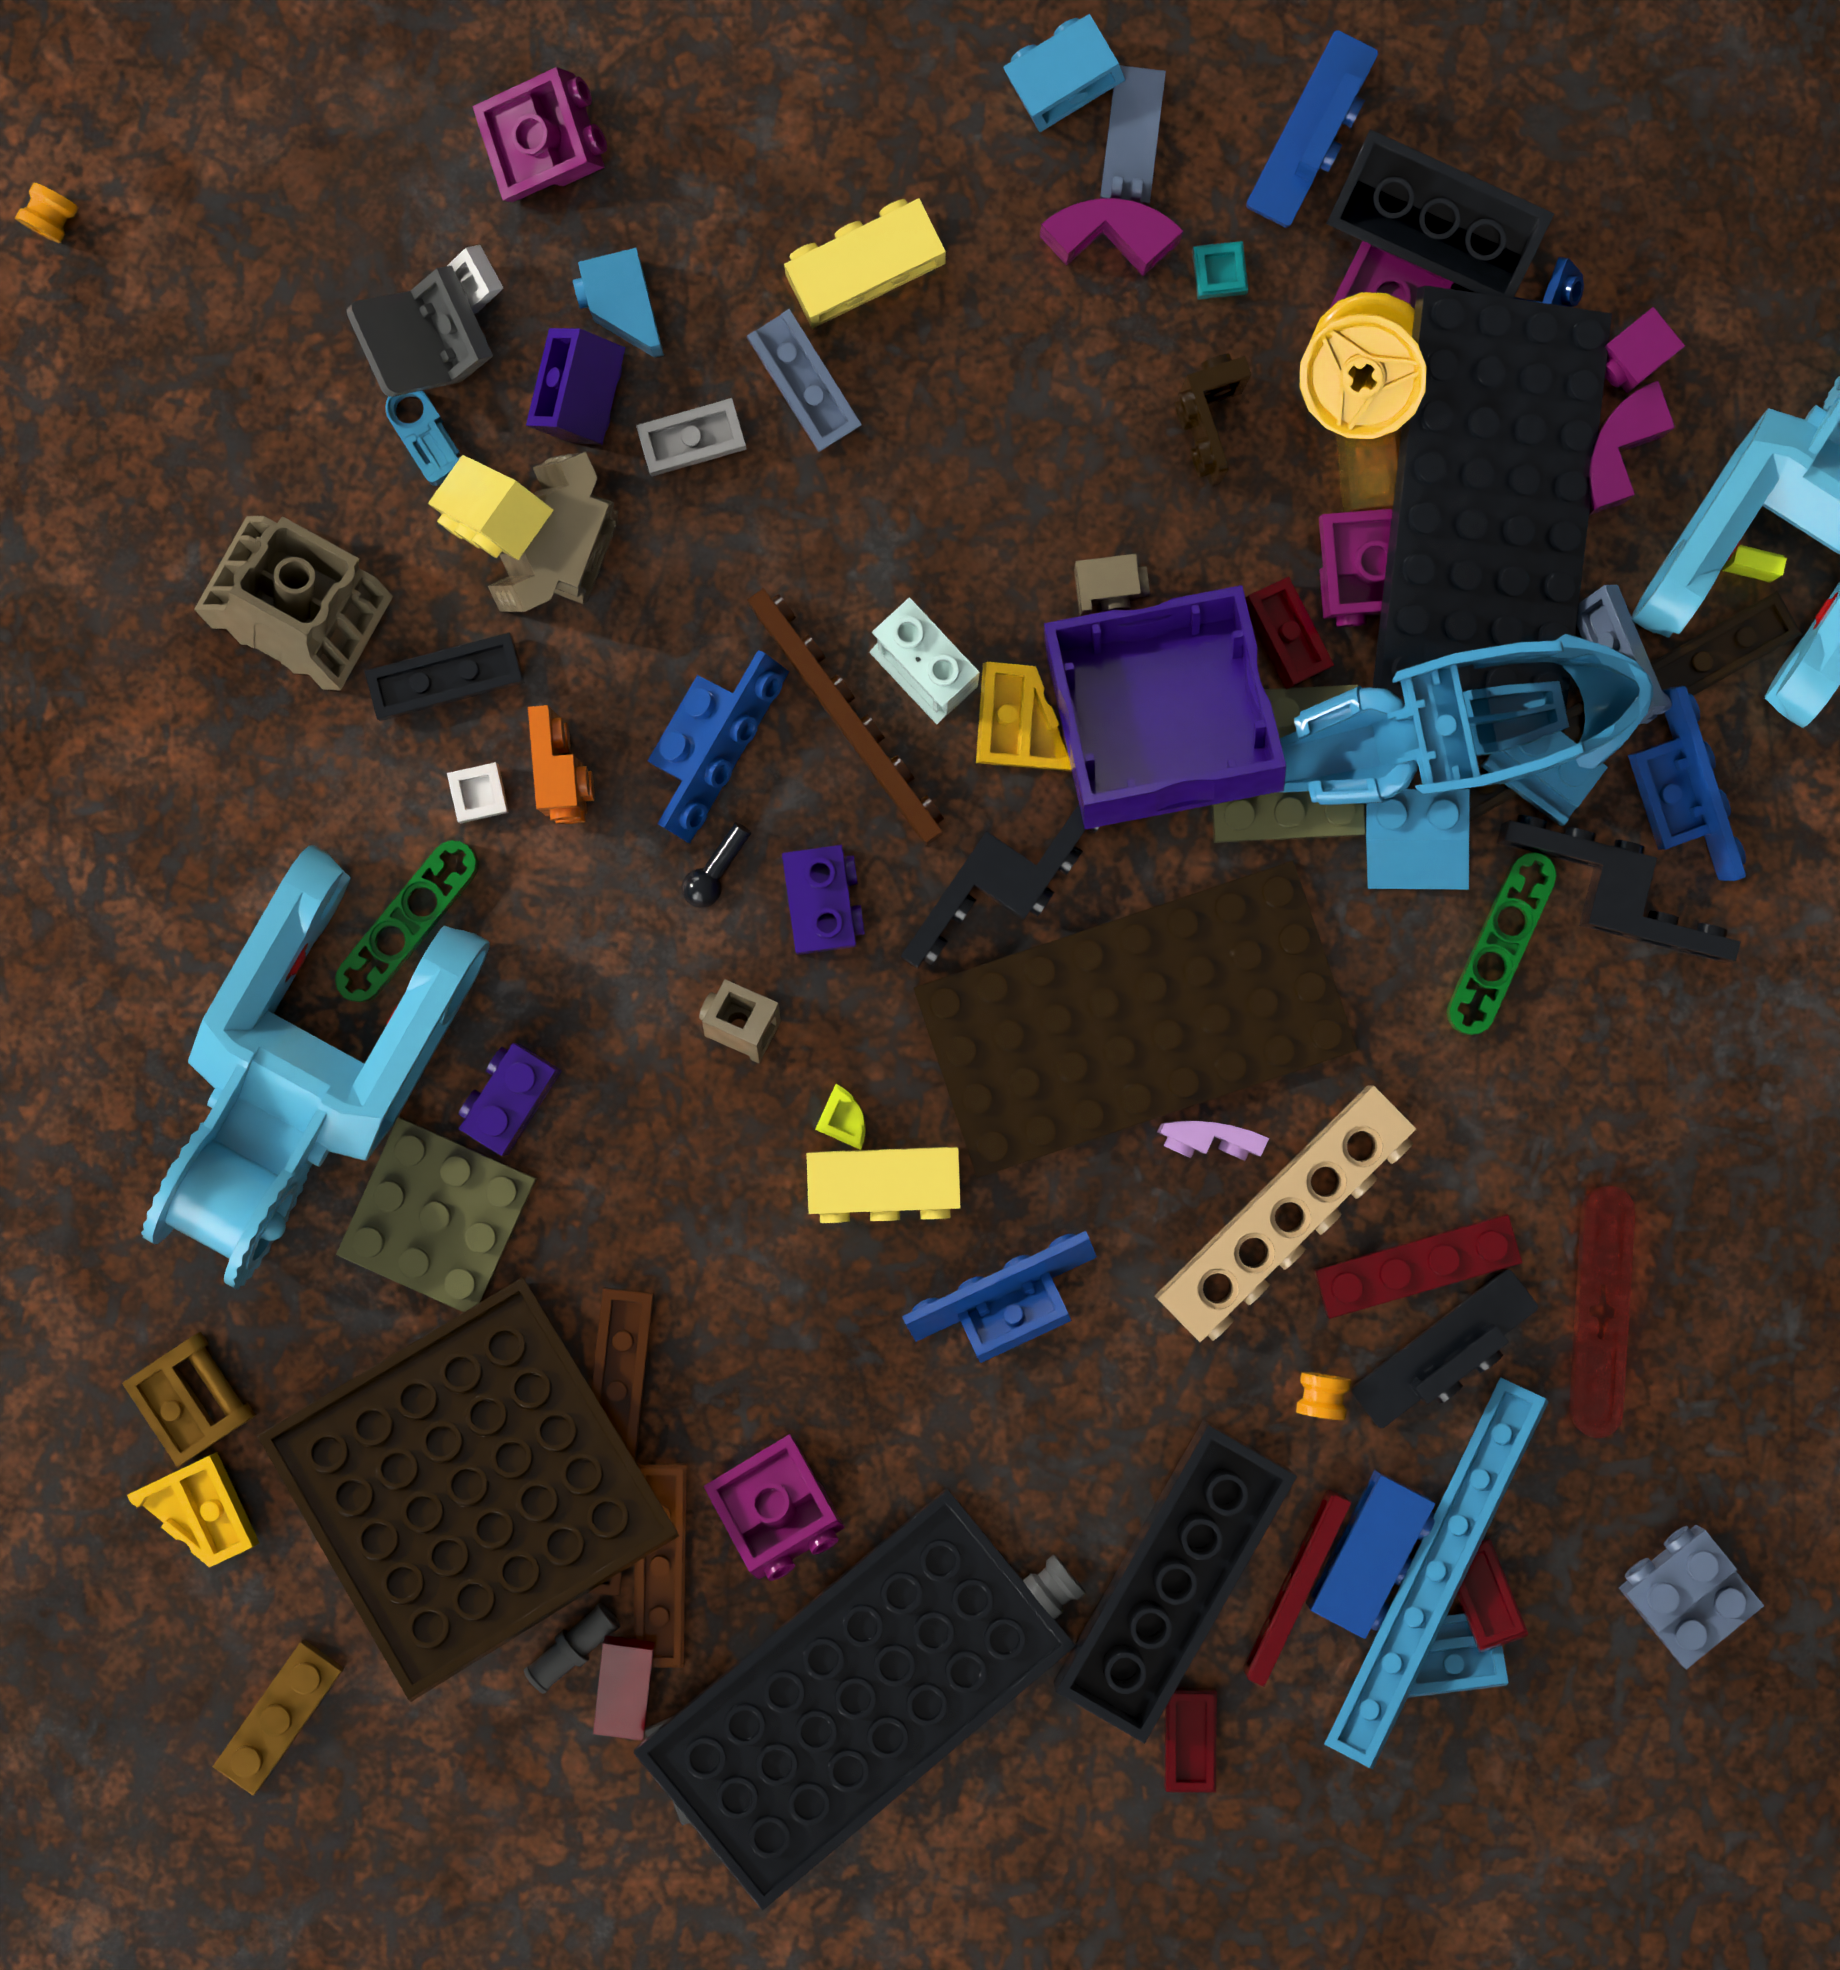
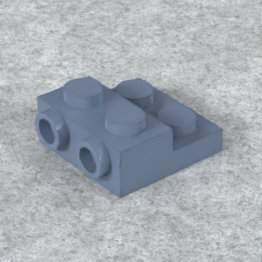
M1698 1525L1691 1529L1688 1526H1684L1675 1531L1664 1542L1666 1549L1652 1561L1649 1558H1645L1633 1565L1625 1574L1627 1581L1619 1587L1629 1602L1685 1669H1688L1764 1607L1762 1602L1737 1573V1568L1707 1531Z

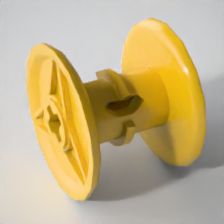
M1360 292L1339 300L1319 319L1300 362V390L1308 411L1326 429L1346 438L1375 439L1397 431L1416 413L1426 392L1427 367L1418 343L1412 338L1415 309L1408 302L1387 293Z

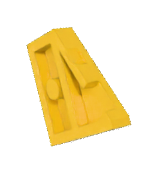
M997 662L983 663L976 763L1072 771L1067 750L1057 728L1059 726L1052 706L1047 703L1044 695L1045 688L1036 666Z
M217 1452L127 1495L129 1501L137 1508L144 1506L163 1522L161 1528L174 1539L185 1542L189 1546L191 1553L209 1568L260 1543Z

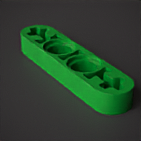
M450 840L439 845L339 966L336 972L335 983L337 990L344 998L354 1002H367L373 1000L381 993L474 879L478 872L479 861L477 854L470 846L460 841ZM463 851L466 856L463 858L462 863L467 869L462 875L452 872L443 882L453 887L446 896L442 888L432 881L426 880V876L432 870L433 874L439 878L448 866L443 860L444 856L448 852L456 856ZM420 888L432 890L437 899L435 910L430 915L424 917L415 915L409 905L411 895ZM391 926L399 928L405 937L403 949L398 954L392 956L384 954L378 946V937L381 931ZM368 948L376 959L389 964L384 973L380 967L375 966L366 978L372 984L367 991L358 988L352 992L349 987L352 985L353 980L348 974L352 969L357 971L364 970L371 962L370 959L362 956Z
M1535 852L1524 854L1514 860L1508 869L1448 1003L1446 1011L1448 1022L1454 1030L1461 1034L1473 1035L1482 1033L1494 1021L1555 884L1557 876L1555 866L1543 854ZM1534 863H1537L1540 866L1538 874L1545 879L1543 884L1537 883L1532 885L1526 896L1527 899L1536 900L1534 907L1532 908L1523 900L1508 898L1507 895L1510 889L1518 894L1521 893L1526 878L1519 874L1520 868H1529ZM1506 907L1517 908L1524 915L1525 926L1518 935H1506L1498 926V916ZM1489 952L1499 955L1505 965L1504 974L1501 978L1492 982L1482 978L1477 969L1480 957ZM1470 979L1480 988L1495 990L1493 999L1487 995H1482L1477 1010L1483 1014V1019L1481 1021H1472L1469 1026H1466L1462 1023L1464 1015L1458 1011V1006L1460 1004H1469L1473 1000L1477 990L1466 988Z

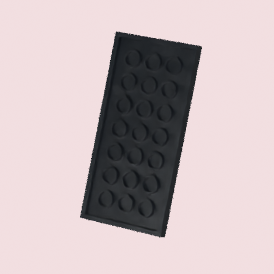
M1426 285L1417 288L1412 338L1418 343L1427 367L1426 392L1416 413L1402 425L1372 688L1388 689L1396 696L1404 697L1401 682L1393 683V678L1397 671L1459 652L1519 642L1555 641L1564 634L1575 636L1591 502L1589 485L1590 464L1599 433L1608 355L1605 346L1609 343L1612 313ZM1553 662L1508 664L1474 669L1473 665L1458 668L1463 692L1502 685L1560 681L1565 709L1567 710L1570 674L1563 668V665Z
M945 1488L635 1747L633 1753L763 1911L1076 1647V1645L1038 1602L1023 1580L950 1491Z

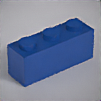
M1374 1470L1306 1601L1309 1609L1366 1639L1370 1629L1378 1631L1390 1608V1604L1385 1602L1394 1584L1401 1585L1413 1560L1408 1557L1417 1539L1422 1541L1424 1536H1428L1433 1528L1435 1513L1432 1510L1435 1503L1419 1492Z

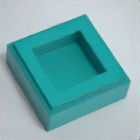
M1243 241L1193 246L1192 254L1198 300L1245 295L1248 293Z

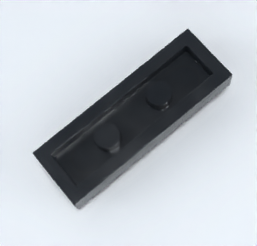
M510 632L364 671L376 718L379 721L525 683L513 636Z

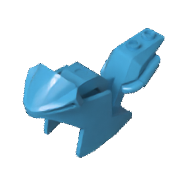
M1564 634L1555 641L1519 642L1450 654L1397 671L1393 678V683L1401 682L1404 702L1388 689L1372 687L1362 689L1361 686H1358L1301 711L1300 715L1294 718L1296 732L1280 738L1286 762L1284 791L1281 792L1309 791L1312 803L1319 802L1320 805L1385 803L1387 798H1392L1409 787L1418 766L1422 785H1416L1415 788L1423 794L1493 784L1501 785L1539 774L1575 759L1578 767L1595 769L1624 744L1646 716L1653 697V684L1650 676L1633 659L1608 646ZM1553 662L1563 665V668L1572 676L1579 687L1584 702L1585 724L1579 743L1521 765L1480 775L1477 756L1497 753L1529 744L1569 727L1560 681L1502 685L1463 692L1458 668L1473 665L1474 669L1508 664Z

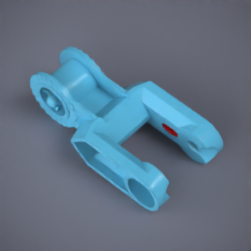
M1840 376L1835 380L1834 387L1828 392L1823 409L1815 405L1805 419L1769 408L1764 412L1733 453L1643 593L1631 616L1633 622L1652 633L1661 634L1668 638L1673 633L1679 634L1707 596L1724 564L1731 559L1740 545V539L1762 506L1840 555ZM1840 581L1830 597L1822 605L1815 616L1816 619L1804 637L1781 666L1765 695V699L1780 714L1801 728L1807 726L1819 714L1840 685Z
M309 845L302 851L288 870L202 1019L188 1063L215 1088L207 1103V1106L211 1107L212 1110L205 1122L200 1123L198 1131L191 1134L189 1143L181 1148L179 1158L171 1164L166 1177L161 1181L160 1191L153 1197V1206L147 1211V1219L143 1223L144 1229L141 1232L142 1238L153 1244H159L173 1229H176L229 1258L230 1260L224 1274V1283L235 1289H240V1286L245 1285L246 1280L251 1278L254 1270L261 1265L262 1258L270 1252L271 1244L284 1234L289 1213L296 1206L297 1197L303 1191V1184L307 1180V1173L312 1164L320 1167L329 1152L367 1161L397 1120L471 989L490 948V942L475 933L443 926L419 962L404 996L395 1007L386 1023L387 1026L365 1064L278 1017L274 1012L301 968L314 942L319 938L335 914L351 879L329 853L315 845Z

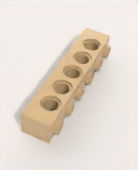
M1366 1086L1155 1297L1199 1342H1202L1207 1336L1214 1341L1233 1323L1234 1319L1229 1314L1242 1301L1247 1305H1251L1267 1290L1270 1284L1265 1278L1278 1265L1284 1270L1289 1268L1305 1252L1306 1249L1301 1243L1314 1230L1321 1235L1338 1220L1341 1213L1337 1207L1350 1194L1355 1199L1361 1197L1376 1182L1377 1177L1373 1172L1386 1159L1393 1164L1409 1150L1413 1142L1408 1137L1416 1128L1375 1086ZM1362 1131L1370 1137L1372 1150L1365 1159L1357 1161L1349 1155L1347 1143L1354 1133ZM1328 1167L1336 1175V1186L1328 1195L1320 1196L1313 1190L1311 1178L1317 1169ZM1293 1202L1301 1212V1220L1294 1229L1283 1231L1276 1224V1211L1282 1204ZM1259 1238L1265 1246L1263 1260L1254 1266L1244 1265L1239 1257L1240 1246L1247 1239ZM1212 1274H1224L1230 1284L1227 1296L1219 1301L1208 1300L1203 1292L1205 1280Z

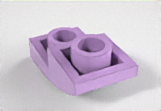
M1205 1121L1161 1123L1157 1131L1167 1137L1164 1144L1165 1147L1189 1158L1192 1157L1195 1150L1207 1154L1213 1138L1216 1137L1221 1139L1218 1146L1219 1150L1245 1161L1249 1153L1261 1157L1269 1140L1265 1136L1246 1129Z

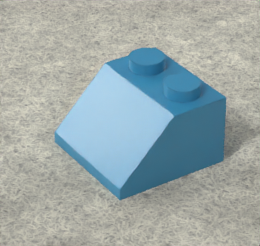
M1405 789L1392 798H1387L1385 803H1367L1366 848L1368 889L1469 890L1470 789L1423 794L1417 789Z

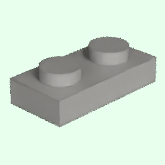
M732 398L636 425L651 477L747 449Z

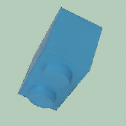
M1090 14L1082 19L1073 18L1064 22L1055 30L1054 36L1038 46L1033 44L1020 49L1012 56L1011 62L1003 67L1039 132H1042L1125 81L1119 62Z

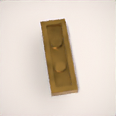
M303 1639L212 1767L254 1796L342 1673L344 1667Z

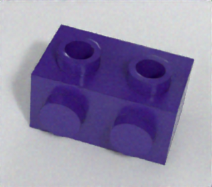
M549 328L526 426L570 443L602 445L605 432L610 423V411L616 386L621 377V365L626 347L580 328Z
M842 845L782 853L796 954L801 955L857 947L855 936L864 935L865 931L861 905L851 906L848 886L858 885L854 855L844 856Z
M512 1043L509 1050L500 1047L486 1069V1073L492 1077L481 1093L474 1089L459 1111L458 1115L465 1118L459 1130L500 1156L509 1155L562 1070L521 1044Z

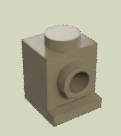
M1136 554L1079 560L1075 563L1074 574L1080 616L1091 614L1092 606L1100 605L1101 612L1131 609V601H1138L1139 597L1150 596L1147 567H1138Z
M725 979L717 994L710 992L706 997L699 1015V1019L702 1020L705 1037L750 1056V1060L760 1063L781 1023L778 1002ZM736 1019H742L746 1022L743 1029L731 1023Z

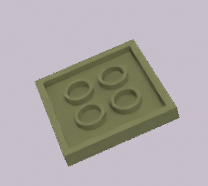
M1358 685L1300 687L1287 690L1286 688L1264 689L1271 701L1279 738L1296 732L1294 718L1299 716L1301 711L1354 689ZM1309 791L1276 792L1212 805L1214 843L1365 835L1364 803L1320 805L1319 802L1312 803Z
M398 1117L336 1255L459 1311L465 1312L482 1302L537 1178L405 1118Z

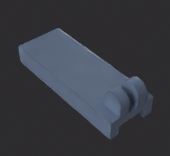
M1120 65L1125 81L1113 88L1100 199H1124L1149 206L1166 71Z
M790 309L747 335L748 341L818 452L862 425Z
M1602 586L1579 603L1576 624L1582 639L1608 646L1633 659L1650 676L1653 684V697L1648 713L1640 722V724H1647L1654 720L1658 714L1668 711L1672 703L1668 695L1660 687L1619 586Z

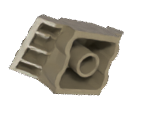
M586 452L556 455L545 460L544 463L533 467L542 488L533 494L554 511L519 560L504 552L499 555L509 576L488 586L499 612H526L551 600L553 594L581 604L588 602L616 529L619 512L613 509L614 502L591 494L597 480V475Z
M246 516L194 610L211 628L227 629L241 645H248L253 649L256 648L280 661L293 674H309L323 690H341L393 596L376 577L359 568L358 557L282 516L278 523L265 516Z

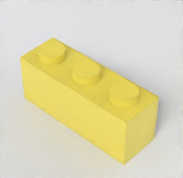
M920 198L910 203H907L906 199L897 200L879 212L881 217L865 225L861 221L852 222L840 228L834 234L836 239L820 247L816 243H810L791 253L789 256L791 261L784 264L785 274L812 329L946 264V251Z
M464 455L460 457L428 502L430 506L442 514L437 522L458 538L465 539L476 548L483 549L495 558L501 552H504L517 560L520 559L554 511L516 480Z
M958 1147L806 1153L809 1214H820V1223L850 1222V1212H870V1221L900 1220V1211L920 1210V1219L951 1218L950 1209L961 1208Z

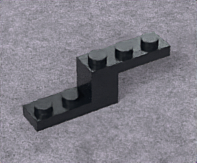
M1079 804L1037 865L986 831L911 940L901 958L916 969L919 968L923 961L932 966L948 943V940L941 936L952 919L961 924L977 899L969 895L973 888H976L1023 921L1029 912L1038 917L1055 893L1047 885L1058 870L1067 875L1083 852V850L1075 846L1086 830ZM1099 827L1090 828L1087 830L1095 834Z
M1518 815L1516 821L1509 820L1501 824L1497 840L1498 844L1593 868L1579 926L1722 963L1736 961L1741 941L1726 938L1728 930L1725 928L1698 923L1697 929L1694 930L1678 926L1679 917L1652 910H1649L1648 917H1643L1657 861L1656 857L1643 854L1645 846L1624 840H1615L1614 846L1594 842L1595 833L1572 827H1566L1565 834L1547 830V821L1527 815Z

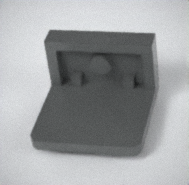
M452 265L436 268L411 291L358 300L347 308V316L382 392L389 397L460 383L493 357L486 337L477 322Z

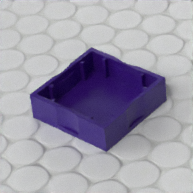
M1242 585L1172 598L1159 605L1144 609L1110 610L1044 623L1045 651L1085 829L1284 791L1286 762L1271 701L1259 677L1257 666L1258 648Z

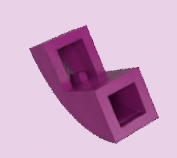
M1101 198L1071 205L1052 215L1041 224L1040 237L1062 262L1068 265L1104 233L1136 270L1144 276L1180 244L1183 230L1164 214L1149 206L1130 200Z
M1659 381L1642 387L1626 398L1599 427L1598 438L1594 445L1590 464L1589 485L1591 502L1589 515L1624 504L1635 495L1620 452L1663 438L1675 428Z

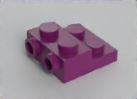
M555 67L472 106L503 201L513 203L552 184L565 186L605 168L601 154L607 151L606 139L601 129L596 124L590 123L585 107L591 105L592 97L587 84L581 77H575L574 73Z
M1392 509L1331 513L1319 516L1323 567L1319 569L1323 619L1336 618L1337 627L1366 625L1367 615L1381 614Z
M790 1434L703 1486L748 1571L757 1579L767 1576L769 1581H773L787 1575L795 1568L794 1558L809 1549L813 1555L830 1549L839 1540L836 1533L845 1528L826 1491L817 1481L798 1444Z

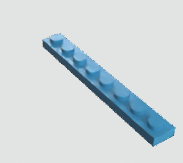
M1500 1377L1435 1512L1433 1528L1428 1536L1423 1537L1324 1743L1328 1747L1368 1768L1374 1769L1549 1403L1546 1398Z

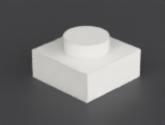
M481 245L465 248L447 265H452L474 314L478 313L503 289Z
M494 762L447 773L457 821L460 824L509 813L498 763Z

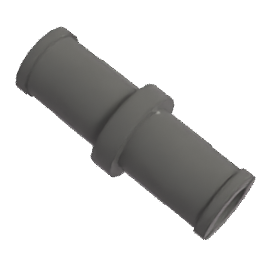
M598 1603L569 1631L563 1629L555 1636L556 1643L524 1669V1674L529 1682L539 1692L546 1693L554 1683L575 1665L582 1667L589 1660L588 1654L604 1640L605 1635L609 1636L613 1631L621 1627L618 1619L609 1608L602 1603Z

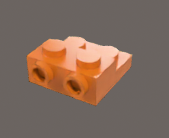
M549 705L528 707L536 809L550 817V820L555 821L556 824L586 822V801L595 800L593 774L573 754L562 755V753H570L571 751L568 723H563V718L559 717Z

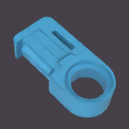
M424 391L394 397L388 396L385 409L389 421L428 482L433 486L441 485L460 459V457H457L460 454L459 450L442 425L444 421ZM406 397H416L423 403V414L414 423H403L398 420L396 415L398 403Z

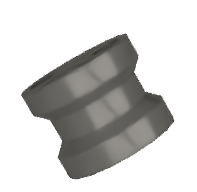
M1055 1554L1046 1560V1568L1040 1573H1030L1023 1579L1034 1597L1054 1619L1063 1613V1606L1071 1599L1079 1600L1086 1594L1080 1583Z

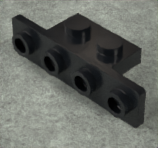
M1505 1269L1351 1388V1393L1379 1428L1386 1427L1420 1400L1427 1404L1436 1400L1438 1404H1441L1460 1391L1463 1385L1459 1380L1474 1369L1478 1373L1484 1372L1502 1358L1503 1354L1500 1349L1509 1343L1504 1335L1537 1311L1538 1304L1511 1270Z

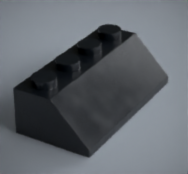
M1370 129L1326 224L1473 292L1514 299L1554 213Z

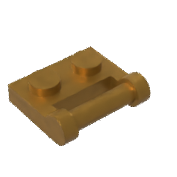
M201 1332L193 1335L122 1383L177 1467L183 1465L256 1416L248 1403L242 1404L205 1348L209 1343ZM186 1359L190 1360L226 1415L225 1418L214 1424L177 1367Z

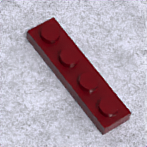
M1503 1214L1313 1269L1327 1318L1331 1319L1522 1263L1509 1215Z

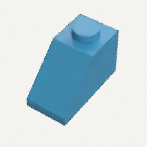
M637 248L578 262L581 278L573 279V285L579 308L589 307L594 322L652 357L664 356Z

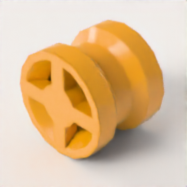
M34 182L29 190L31 199L27 207L19 209L15 219L47 239L61 243L65 235L63 226L68 218L75 216L79 207L57 192Z
M1301 1372L1300 1383L1304 1387L1303 1398L1297 1402L1296 1413L1332 1420H1346L1347 1409L1343 1405L1344 1394L1350 1390L1351 1379L1321 1373Z

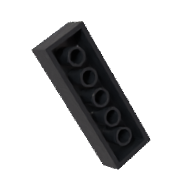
M1203 1419L1076 1641V1647L1071 1650L1054 1680L1056 1693L1145 1744L1296 1480L1297 1475L1288 1467Z

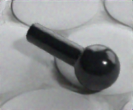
M735 822L704 868L694 869L685 876L682 882V894L690 905L697 908H706L713 905L719 899L721 894L720 878L751 835L750 830L745 826Z

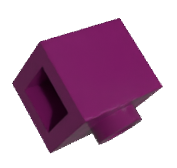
M1652 307L1605 346L1608 351L1605 378L1617 388L1621 386L1626 393H1629L1677 354L1685 345L1656 309Z

